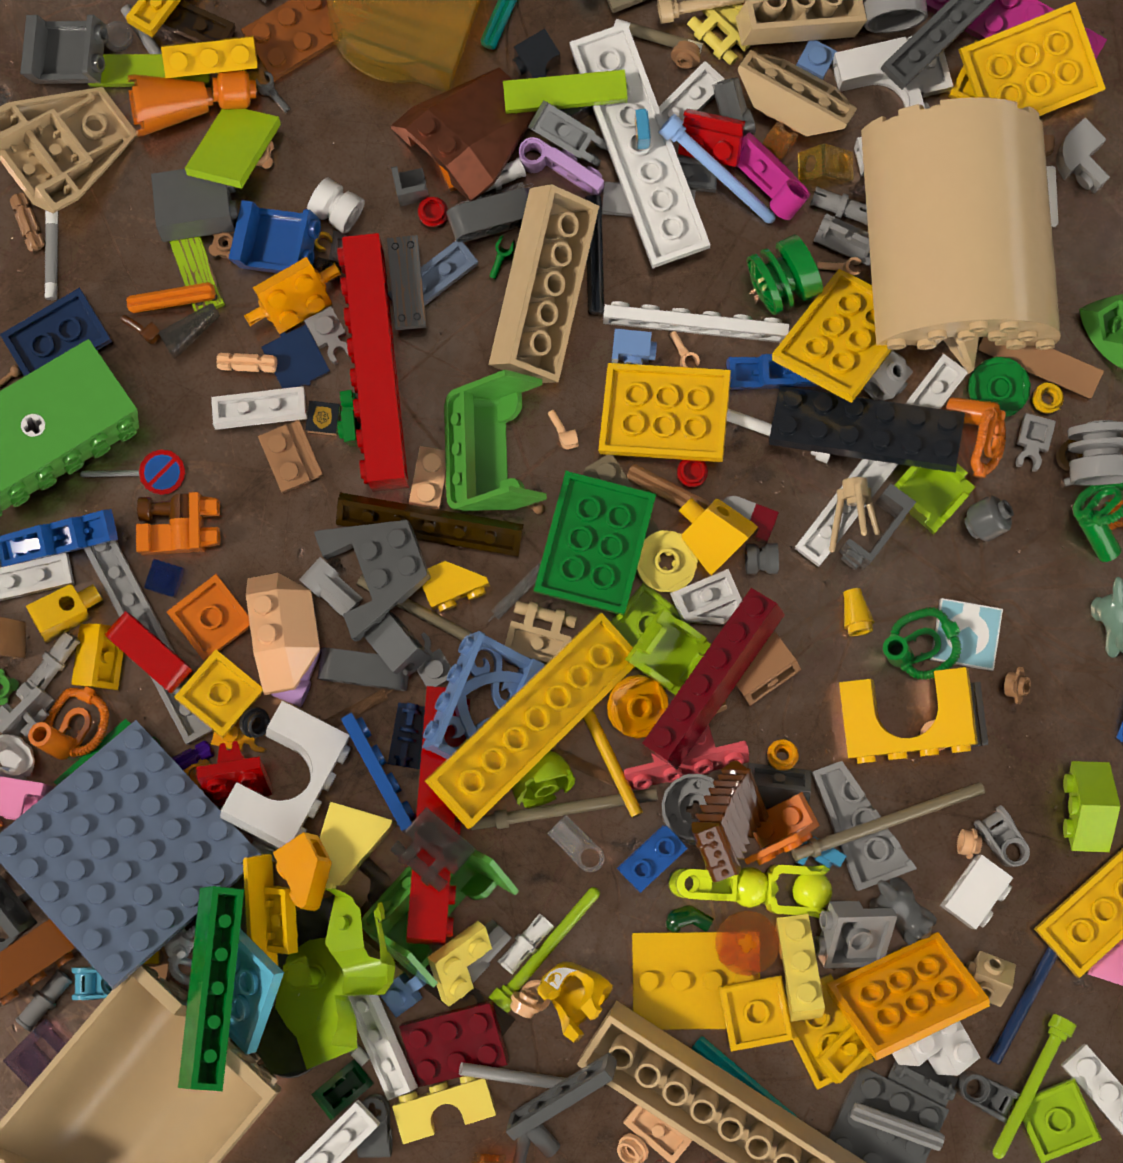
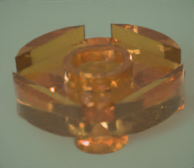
M741 911L729 916L719 926L715 936V950L719 961L729 971L738 975L753 976L765 971L775 961L779 952L780 941L777 931H775L774 926L764 915L757 912ZM746 934L751 935V941L756 942V947L750 948L748 953L743 952L742 946L738 945V940L744 939Z

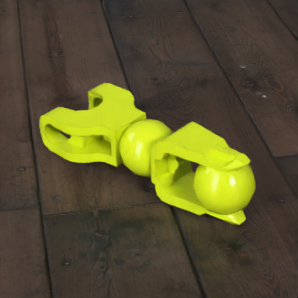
M775 864L768 867L767 872L764 873L757 868L746 867L741 869L739 875H734L719 882L711 880L708 870L680 868L674 870L668 880L670 891L678 897L734 901L747 908L765 904L766 909L770 913L787 915L809 914V916L820 918L821 911H824L823 908L828 905L833 893L831 883L825 876L830 869L824 865L792 866ZM779 874H800L793 886V897L798 906L778 905L775 895L779 890L776 884ZM690 876L693 880V886L690 890H687L684 883Z

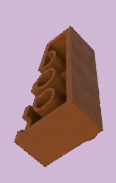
M50 919L0 952V1005L5 1006L20 995L18 992L28 985L33 987L47 977L46 972L56 965L58 968H61L75 958L73 953L77 949Z

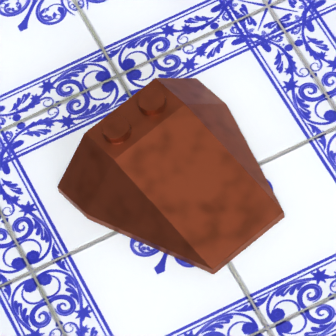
M500 67L413 106L391 125V129L409 146L412 147L417 143L448 172L451 184L469 201L477 200L495 184L537 112L506 114L503 81L513 79Z

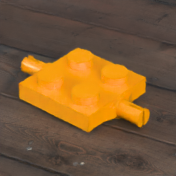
M305 257L254 286L253 289L258 296L260 307L247 313L244 317L250 327L260 320L267 318V320L274 324L279 334L332 305L326 292L325 283L341 275L335 263L325 270L318 272V270L313 268L308 258Z

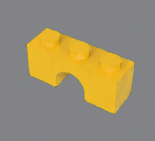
M254 36L171 44L161 47L165 78L258 68Z

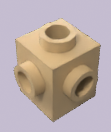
M979 951L974 962L970 960L967 962L966 969L990 998V1003L1001 1007L1013 988L1016 964Z

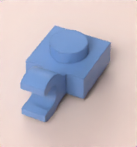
M404 972L395 978L386 993L380 996L397 1018L423 998L418 990L426 982L417 976L409 979Z

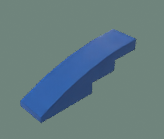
M762 354L760 357H729L726 360L727 370H731L730 390L779 389L780 386L792 388L819 386L772 361V354Z
M112 509L101 510L79 517H71L50 524L37 525L0 536L1 567L118 540Z

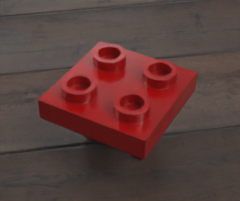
M237 741L232 742L231 750H227L225 743L219 745L216 764L196 767L197 779L205 795L217 806H224L236 782L262 796L272 795L271 782L260 756L245 759Z

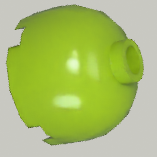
M549 751L511 789L519 806L523 802L526 808L537 807L556 800L557 798L553 794L561 789L567 793L574 786L575 777L567 761L558 753Z

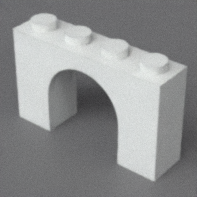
M906 37L835 52L832 68L840 92L869 85H881L895 91L902 99L905 107L921 104L924 109L930 108L927 102H923L921 93L924 88L920 74L901 90L880 69L907 42ZM858 137L854 151L862 177L864 176L862 137Z
M281 701L266 730V737L294 750L304 758L310 770L309 785L295 798L277 801L266 798L236 782L220 814L221 819L278 848L307 831V829L303 828L307 817L314 819L322 802L317 799L323 789L329 791L337 775L332 772L337 762L343 764L351 750V747L347 745L350 735L284 701Z

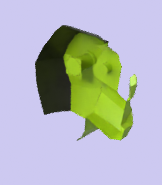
M334 888L325 889L334 895L323 899L318 910L300 909L296 911L298 952L292 954L277 953L278 967L284 972L257 1049L259 1056L271 1075L308 1070L358 1048L356 1017L348 996L384 995L392 985L395 973V962L387 951L381 925L382 920L385 918L382 902L377 904L378 907L374 911L380 943V959L368 956L364 948L360 908L355 904L353 898L346 893Z

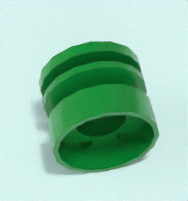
M793 234L776 243L777 258L768 248L761 250V258L757 254L747 257V266L753 287L760 300L773 315L783 312V305L786 308L794 306L792 292L801 301H806L823 292L822 279L816 263L807 246L797 234Z

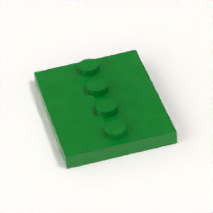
M565 471L533 591L625 616L656 494Z

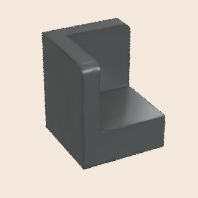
M397 166L391 167L400 206L422 202L429 197L423 168L399 173Z

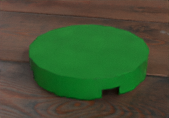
M995 357L983 361L974 369L969 378L968 394L972 400L997 402L1000 405V409L1005 411L1006 417H1009L1020 411L1026 404L1030 396L1031 383L1028 373L1019 363L1010 358Z

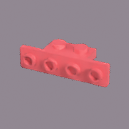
M708 725L677 770L651 753L652 763L627 768L624 770V775L632 790H644L652 785L665 782L672 783L674 780L687 774L699 773L706 775L712 771L724 768L732 761H739L741 764L748 763V745L746 741H740L715 747Z

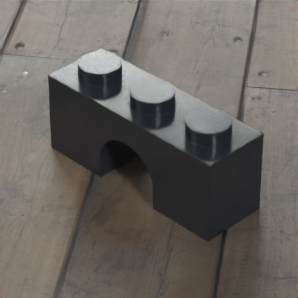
M545 28L513 47L514 59H512V63L520 76L525 74L527 79L547 77L549 71L561 64L560 52ZM592 106L559 109L577 121L592 114Z

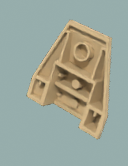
M103 87L13 101L0 106V161L32 204L51 213H55L78 201L137 137L136 130Z

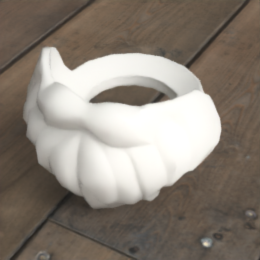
M9 734L0 735V763L3 767L15 769V771L9 772L0 767V775L16 778L20 775L30 776L35 763L33 750L21 737Z

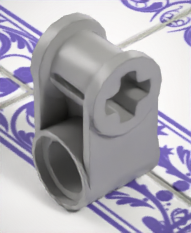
M1000 805L996 808L995 813L983 821L977 820L974 822L979 835L982 836V839L991 848L1002 865L1017 867L1028 861L1030 848L1004 807ZM1000 822L998 826L990 830L993 825ZM1009 844L1016 845L1020 850V857L1017 861H1011L1006 855V848Z

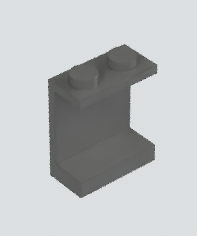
M890 483L876 500L875 504L893 516L894 519L869 552L849 538L838 551L843 555L842 561L855 570L858 567L864 570L873 561L916 501Z

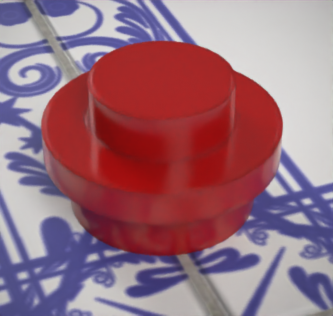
M428 197L419 204V219L428 227L441 226L447 220L446 212L448 207L442 199Z
M682 460L677 468L679 481L687 487L700 486L705 482L708 475V468L704 461Z

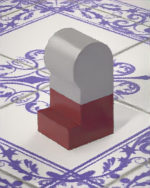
M737 496L725 498L723 500L724 503L758 526L755 532H758L755 541L766 545L779 512Z

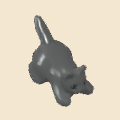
M901 877L892 878L890 884L880 880L878 888L881 894L879 897L870 900V909L893 908L897 914L895 926L898 928L903 940L909 945L917 942L918 939L930 937L932 926L936 924L937 918L932 912L916 902L913 890L908 883Z

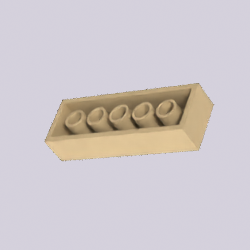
M552 184L530 188L488 365L500 370H509L540 378L542 383L559 382L599 205Z

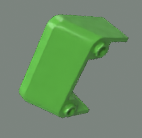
M502 370L449 392L444 403L446 498L448 505L452 509L462 511L515 510L547 499L546 493L525 489L522 481L514 478L508 479L506 422L515 419L521 412L522 392L541 386L542 379L509 370Z
M453 841L452 853L459 854L457 873H451L450 885H456L455 905H448V916L466 896L473 900L484 899L492 893L497 885L513 895L518 893L517 887L492 858L461 841ZM412 861L365 913L361 921L362 928L380 945L374 911L378 907L377 904L382 902L385 918L382 920L381 925L387 951L405 969L434 988L438 982L425 969L429 964L427 957L432 954V949L427 944L407 943L406 939Z

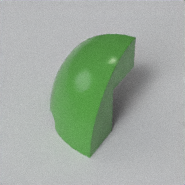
M1123 294L1092 302L1080 308L1079 312L1084 328L1095 347L1110 362L1123 369Z

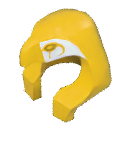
M563 961L542 977L537 992L544 1001L550 999L561 1021L563 1035L575 1043L584 1036V1033L578 1026L588 1018L593 1020L599 1016L603 1010L600 1006L608 999L613 985L601 974L573 962Z

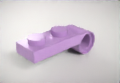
M535 137L527 138L520 144L519 158L526 172L538 173L547 165L590 195H601L603 192L604 180L601 173L591 166L585 168L577 162V158L565 149L560 151L555 147L552 148ZM532 150L541 154L537 160H529L525 155Z

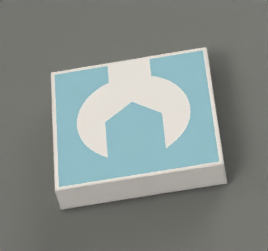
M941 598L939 610H943L948 615L950 621H956L961 631L958 637L961 641L962 650L960 658H957L958 661L954 665L993 671L1003 609ZM937 618L935 631L940 636L942 643L938 654L930 658V660L946 662V659L952 653V644L947 639L941 627L942 624ZM933 638L932 649H933L934 646H935L934 638Z

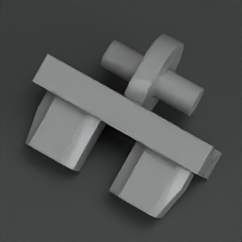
M24 682L16 692V695L22 701L15 708L9 704L0 707V732L2 734L19 737L24 735L28 737L31 727L36 723L43 722L49 715L46 711L56 702L47 692L37 686L34 688L28 682Z

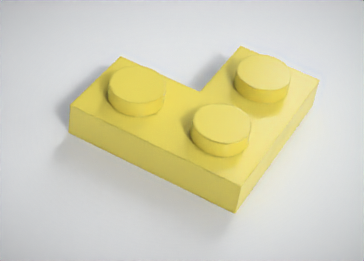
M476 921L427 957L434 979L438 982L437 988L441 1000L448 1007L474 989L467 967L492 949L486 927L479 921Z

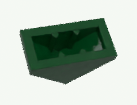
M353 1059L315 1090L311 1096L329 1119L332 1120L374 1083L357 1061Z

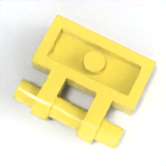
M742 3L702 10L708 17L703 23L696 16L692 17L687 23L695 32L694 36L700 42L705 41L714 50L713 54L719 60L724 59L730 66L738 59V56L731 50L735 44L744 52L751 46H741L736 16L743 7ZM716 26L727 35L723 41L712 32Z

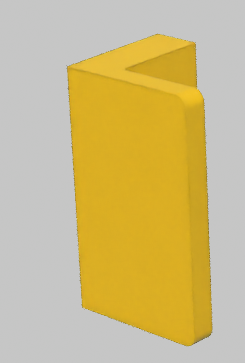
M80 624L78 639L81 642L76 647L72 685L118 690L123 651L104 635L111 627L110 625Z

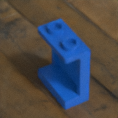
M242 200L229 260L242 269L279 273L305 257L313 265L314 244L321 232L320 218L308 209H304L303 213L259 208L254 202Z
M661 826L617 869L641 893L688 848L668 826Z

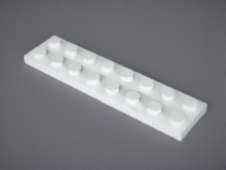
M627 22L569 42L580 74L625 70L628 103L592 106L652 268L709 249L711 244L671 139L667 141L658 133L665 122ZM646 109L648 111L651 138L650 146L647 149H637L634 119L635 110Z

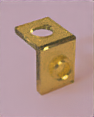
M825 143L799 152V181L803 183L823 175L847 182L853 181V152ZM813 155L816 159L814 169L808 173L806 162Z

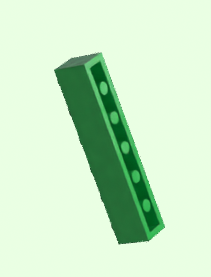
M217 886L200 888L178 1088L223 1092L244 897L243 889Z

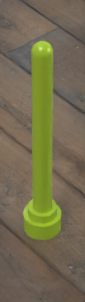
M591 887L507 986L503 984L500 989L497 987L491 993L489 998L507 1014L511 1011L510 1004L513 992H518L598 899L600 896L599 889Z
M1057 1014L1052 1015L1047 1025L1050 1028L1048 1031L1050 1036L993 1149V1156L997 1159H1002L1006 1155L1061 1042H1065L1067 1037L1071 1038L1077 1027L1071 1021Z

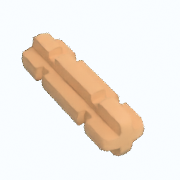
M219 353L217 355L216 363L217 368L220 370L231 371L233 368L235 371L260 372L262 370L274 373L277 369V357L273 355H262V357L258 354L234 353V355Z

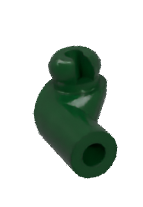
M686 905L672 910L667 915L668 919L665 921V925L671 932H679L682 927L690 924L707 932L714 918L691 905Z

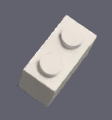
M976 855L940 906L969 928L977 929L978 926L983 928L993 916L994 912L991 911V908L996 901L1002 902L1011 891L1012 886L1009 883L1013 877L985 856Z

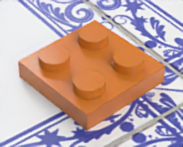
M217 574L213 575L167 611V614L203 661H206L215 649L221 651L250 628L249 615Z

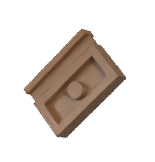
M295 420L293 423L285 424L258 436L282 494L306 485L317 478L324 477L300 420Z

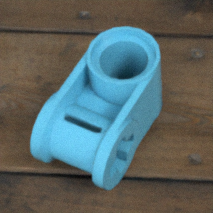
M92 966L72 968V973L75 974V994L72 995V1000L106 998L113 990Z

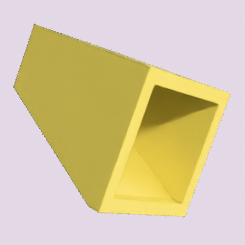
M330 802L320 835V840L332 862L325 888L336 889L337 886L346 885L392 832L397 822Z

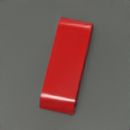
M127 611L104 634L171 694L193 671L188 664Z

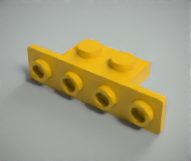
M271 854L244 857L243 871L247 936L278 966L277 953L292 954L298 952L296 905L290 898V887L274 886Z

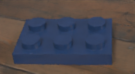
M80 287L0 334L24 376L87 339L91 341L96 350L113 342Z

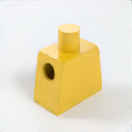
M691 497L678 510L692 523L681 534V537L710 575L758 528L753 522L720 499H715L706 509H703Z
M69 584L26 605V608L47 644L60 637L64 630L70 631L90 618L87 608L102 601V598L94 584L79 592H76L74 586ZM68 605L74 606L71 610H63Z

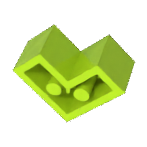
M1072 761L1070 772L1065 774L1063 779L1064 792L1069 793L1068 811L1070 814L1069 819H1064V837L1069 838L1071 851L1110 852L1121 807L1110 762Z

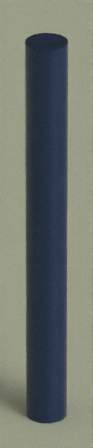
M1050 947L1047 948L988 1058L998 1065L1001 1064L1058 957Z

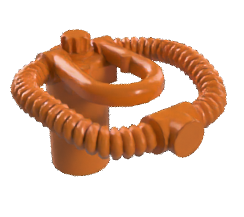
M951 397L947 403L946 410L964 412L965 424L979 425L978 441H976L977 444H975L970 464L974 471L973 476L985 478L987 474L997 467L1005 449L1006 426L1004 420L1006 413L1000 409V405L997 402ZM983 448L985 456L992 458L987 464L980 461Z
M87 686L81 689L75 687L66 689L58 696V699L52 705L53 708H50L51 711H49L46 720L36 723L31 727L28 739L33 746L59 760L67 759L70 756L87 755L94 751L100 745L99 743H102L101 740L104 739L103 737L107 733L110 715L108 713V706L103 699L97 696V691ZM70 697H77L78 700L95 705L100 712L101 719L97 734L87 745L82 747L79 746L92 725V717L87 710L79 707L73 708L65 715L59 730L52 726L54 719H56L57 714L61 710L60 708ZM79 714L83 715L85 722L82 729L78 731L77 737L73 738L66 735V731L71 729L69 724L72 718Z

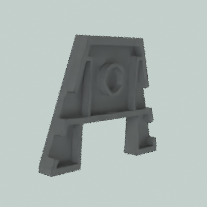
M408 520L314 532L322 557L326 560L354 548L372 601L343 614L351 638L355 642L361 640L365 636L364 633L375 623L378 625L386 618L385 614L398 603L402 604L431 579L412 525Z

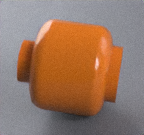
M246 70L219 72L217 77H212L213 102H218L221 109H247L250 105V99H256V80H250Z

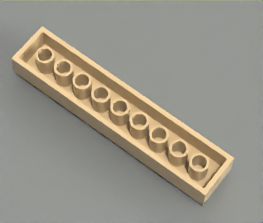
M617 1000L585 1047L577 1063L579 1067L584 1068L610 1052L617 1060L614 1078L607 1083L608 1086L727 1163H866Z

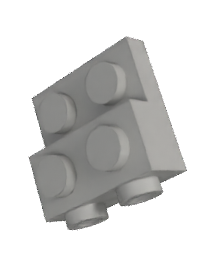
M830 901L827 911H821L820 913L821 934L813 939L815 954L818 956L823 967H864L885 957L897 920L896 912L893 908L863 909L859 901Z

